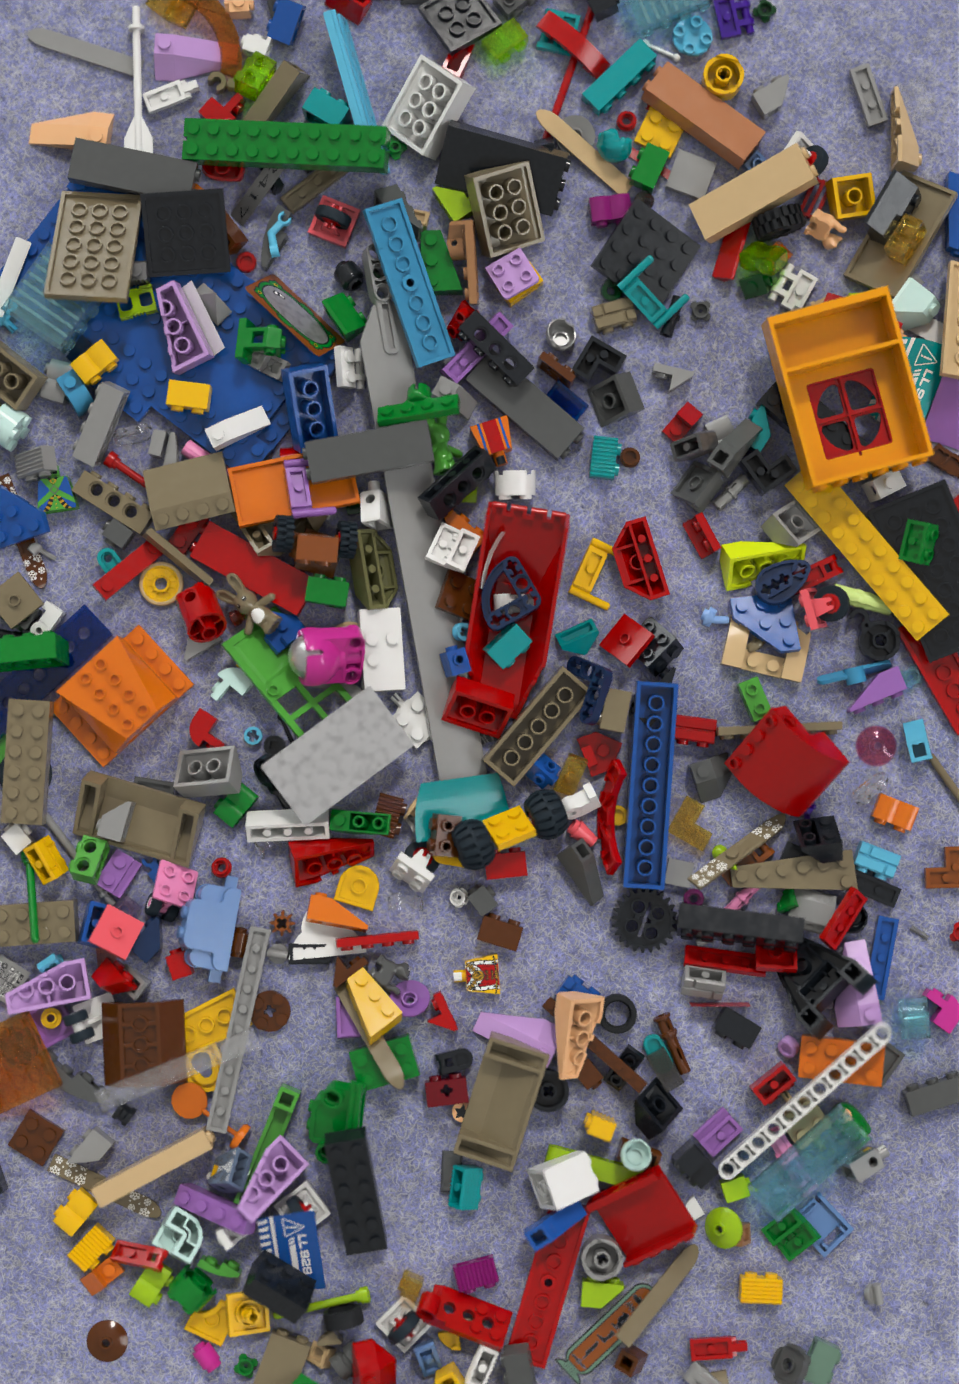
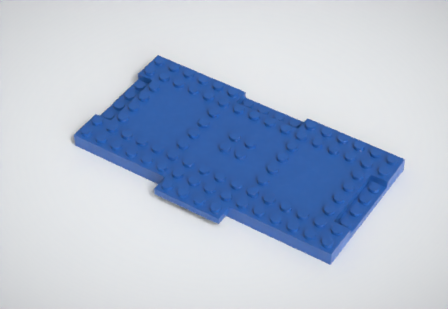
M70 182L66 186V191L123 194ZM59 199L27 239V241L31 242V246L10 298L71 346L75 345L81 334L93 345L102 339L119 359L117 362L118 366L109 373L107 371L101 375L102 379L92 387L96 389L100 383L111 381L131 391L123 411L138 423L153 408L212 454L216 453V450L213 448L205 429L225 419L262 406L271 425L217 452H223L225 463L230 468L267 460L290 430L283 381L280 382L235 358L239 318H248L255 324V327H267L269 324L279 326L282 329L283 336H286L287 339L286 352L281 354V359L288 361L291 364L290 367L320 361L328 366L330 379L336 371L334 349L321 356L311 352L247 292L245 287L255 281L247 277L232 264H230L231 272L150 277L158 313L150 315L145 313L144 315L141 314V316H133L134 319L121 321L118 306L115 302L45 299L43 293L60 204ZM141 216L134 261L147 262L143 218ZM4 266L0 270V277L4 269ZM173 280L180 283L181 287H184L192 280L196 289L202 283L206 284L220 297L232 313L219 326L213 322L225 348L217 353L214 358L181 375H177L172 372V362L168 352V342L163 328L164 323L156 289ZM130 285V289H134V288H137V289H138V288H139V285H137V286H135V285L131 286V285ZM148 292L139 296L141 306H148L153 303L151 293ZM128 297V303H120L122 311L133 308L130 297ZM256 336L254 343H263V336ZM169 379L211 385L210 411L204 412L203 415L193 414L191 410L183 409V412L171 411V408L166 405Z

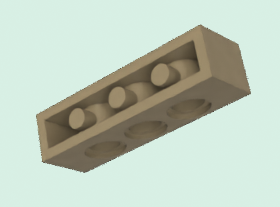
M84 470L71 491L143 536L153 522L150 507L145 503L140 506L135 502L137 498L127 492L123 495L118 491L119 487L112 482L104 483L101 481L102 476L92 470L89 473ZM102 486V493L95 496L93 494L94 488ZM119 497L120 503L112 507L110 504L111 499ZM133 507L136 508V516L129 518L127 515L128 510Z

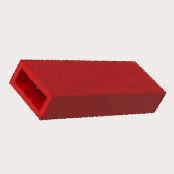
M211 521L202 526L199 532L201 535L198 542L194 541L189 550L191 558L225 577L229 573H235L241 579L245 588L261 597L274 593L275 599L272 603L299 617L307 603L305 602L309 575L275 556H258L249 542Z

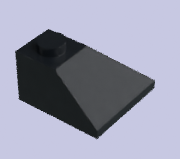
M657 1077L650 1082L634 1101L635 1125L648 1140L664 1132L683 1109Z

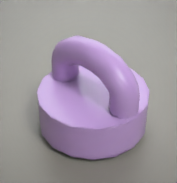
M786 1035L779 1041L778 1049L783 1056L792 1058L800 1050V1045L794 1037Z

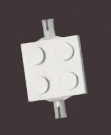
M417 691L410 699L403 701L395 693L390 698L398 706L393 717L410 738L413 746L418 749L424 742L432 741L424 697Z

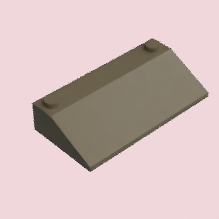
M90 770L81 781L72 834L107 840L109 845L189 868L202 827L206 804ZM127 801L136 802L125 842L97 836L96 824L98 819L102 818V815Z
M491 1031L453 1153L510 1172L513 1171L550 1057L549 1054L512 1037Z

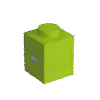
M743 1173L737 1174L732 1179L719 1180L727 1204L751 1196L749 1192L752 1189L749 1177H744Z

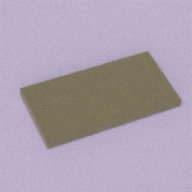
M904 170L902 175L918 186L921 202L912 211L909 223L904 225L901 230L900 239L890 248L871 240L867 233L843 274L845 278L872 290L888 286L892 299L895 298L907 279L912 277L958 197L957 192Z

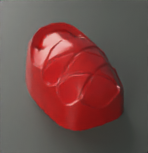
M202 165V171L206 177L215 181L240 182L243 180L245 167Z

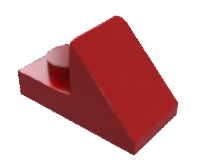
M687 402L662 430V433L672 442L682 439L703 414L690 402Z
M441 990L434 993V999L431 1000L435 1010H440L441 1013L427 1019V1022L452 1031L458 1030V1026Z

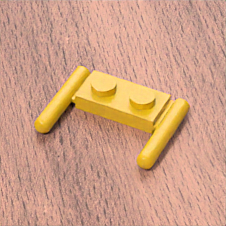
M594 537L591 539L568 593L601 609L608 610L610 608L608 602L591 595L590 592L604 565L607 554L609 553L614 556L613 546Z

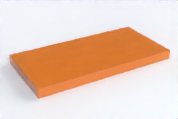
M303 453L227 468L240 528L274 522L276 515L292 516L283 460L302 459ZM355 477L316 485L312 484V480L308 481L312 508L332 506L341 508L360 504Z

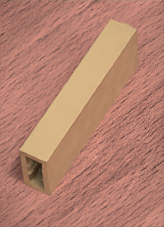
M795 143L690 203L689 207L705 240L712 244L751 222L758 215L776 208L818 184L819 182L816 178L819 175L814 164H809L807 159L810 158V155L805 146L801 147L798 143Z
M205 1125L97 1182L91 1191L99 1207L102 1208L213 1149L215 1139H217L214 1131L206 1130Z

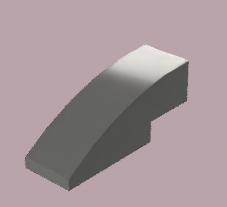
M279 204L271 215L263 238L261 266L266 272L276 259V257L272 258L267 236L268 230L278 221V215L282 211L285 212L284 217L281 219L285 222L290 217L293 219L292 213ZM287 226L283 227L276 234L279 253L289 239L288 235L284 232Z

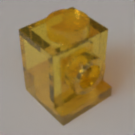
M405 1269L397 1289L401 1290L400 1295L416 1302L424 1282V1277Z

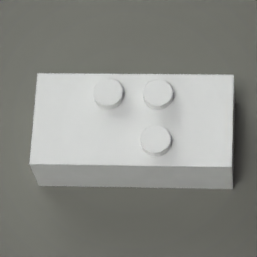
M400 607L358 610V626L365 640V656L361 674L362 691L368 686H371L375 692L405 690Z

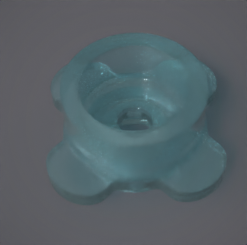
M911 665L909 669L900 671L907 689H911L914 684L922 683L923 677L917 670L916 665Z

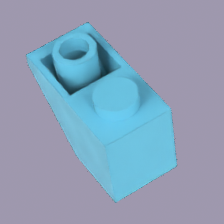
M923 719L903 723L911 762L915 763L932 759Z

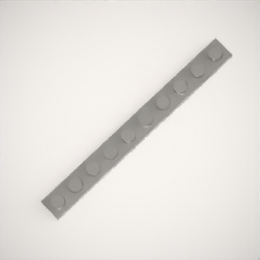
M250 926L206 1130L227 1133L271 929Z

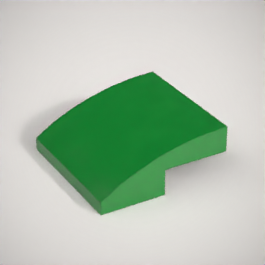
M790 1206L761 1229L772 1246L777 1245L789 1262L821 1238L811 1223L793 1206Z

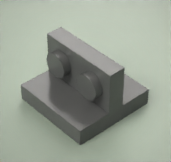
M693 461L671 494L677 499L684 501L698 514L700 512L703 513L724 484V481L721 479L723 475L718 470Z

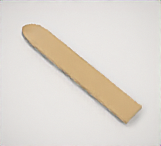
M540 109L535 113L540 125L614 192L622 194L630 190L632 187L630 180L614 165L605 161L596 149L559 116L545 109Z

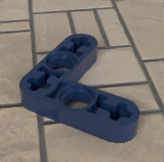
M572 656L567 662V670L573 675L590 682L579 718L583 724L593 726L600 718L613 679V673L607 667L578 656ZM591 666L592 671L591 674L588 676V669ZM598 691V698L595 701L594 695Z

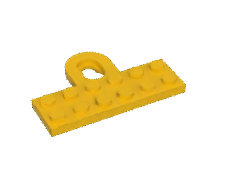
M235 988L185 1012L188 1082L200 1085L205 1092L215 1090L222 1058L217 1042L226 1038L236 995ZM205 1052L211 1057V1076L203 1077L200 1072L195 1070L192 1059L196 1053Z

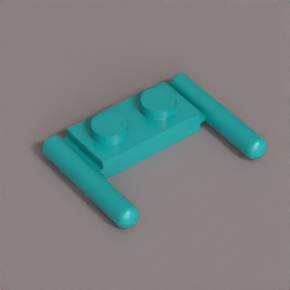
M648 255L617 286L649 321L659 329L690 298L687 294H683L667 309L638 278L654 262L653 256Z

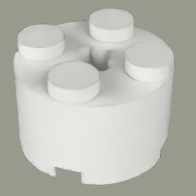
M527 470L503 471V475H499V471H495V496H499V500L512 499V495H519V499H532V495H536L535 470H531V474H527Z

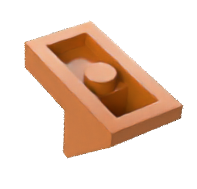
M109 1256L82 1277L80 1281L93 1296L122 1274L125 1269L120 1263L113 1262Z

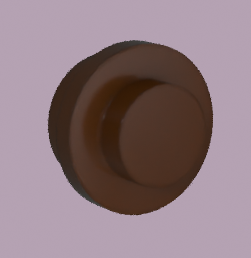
M628 447L621 452L620 462L623 466L633 468L639 463L640 454L635 448Z

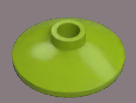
M717 1207L709 1212L705 1220L706 1235L715 1246L729 1249L736 1246L741 1240L743 1233L742 1223L739 1216L732 1209Z

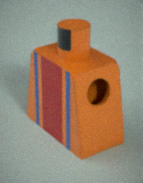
M507 415L470 426V431L478 447L488 451L490 457L494 458L496 467L508 464L505 453L512 451Z

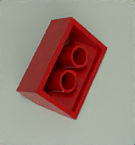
M457 675L450 689L441 720L499 739L514 710L515 694Z

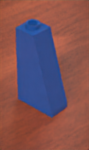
M949 171L945 176L944 187L957 192L958 197L945 218V251L950 252L951 256L959 258V174Z

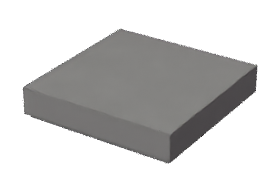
M679 149L665 188L697 200L706 195L717 163Z

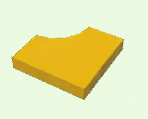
M221 1299L213 1308L190 1315L184 1329L221 1347L228 1333L226 1301Z

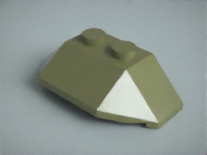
M358 529L356 554L353 559H349L355 595L368 610L388 608L398 590L392 549L377 534L378 532L375 529Z

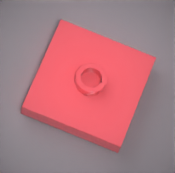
M107 904L88 942L122 960H126L144 923Z

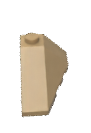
M894 86L891 91V172L893 169L898 172H903V170L915 172L921 166L922 154L919 153V146L899 87Z

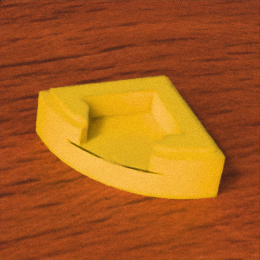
M448 1331L438 1332V1337L445 1346L455 1351L461 1350L458 1335Z

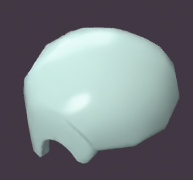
M631 1139L626 1142L620 1151L623 1165L631 1171H642L648 1167L652 1159L650 1146L642 1139Z

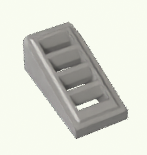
M175 432L169 434L163 466L180 462L178 437Z

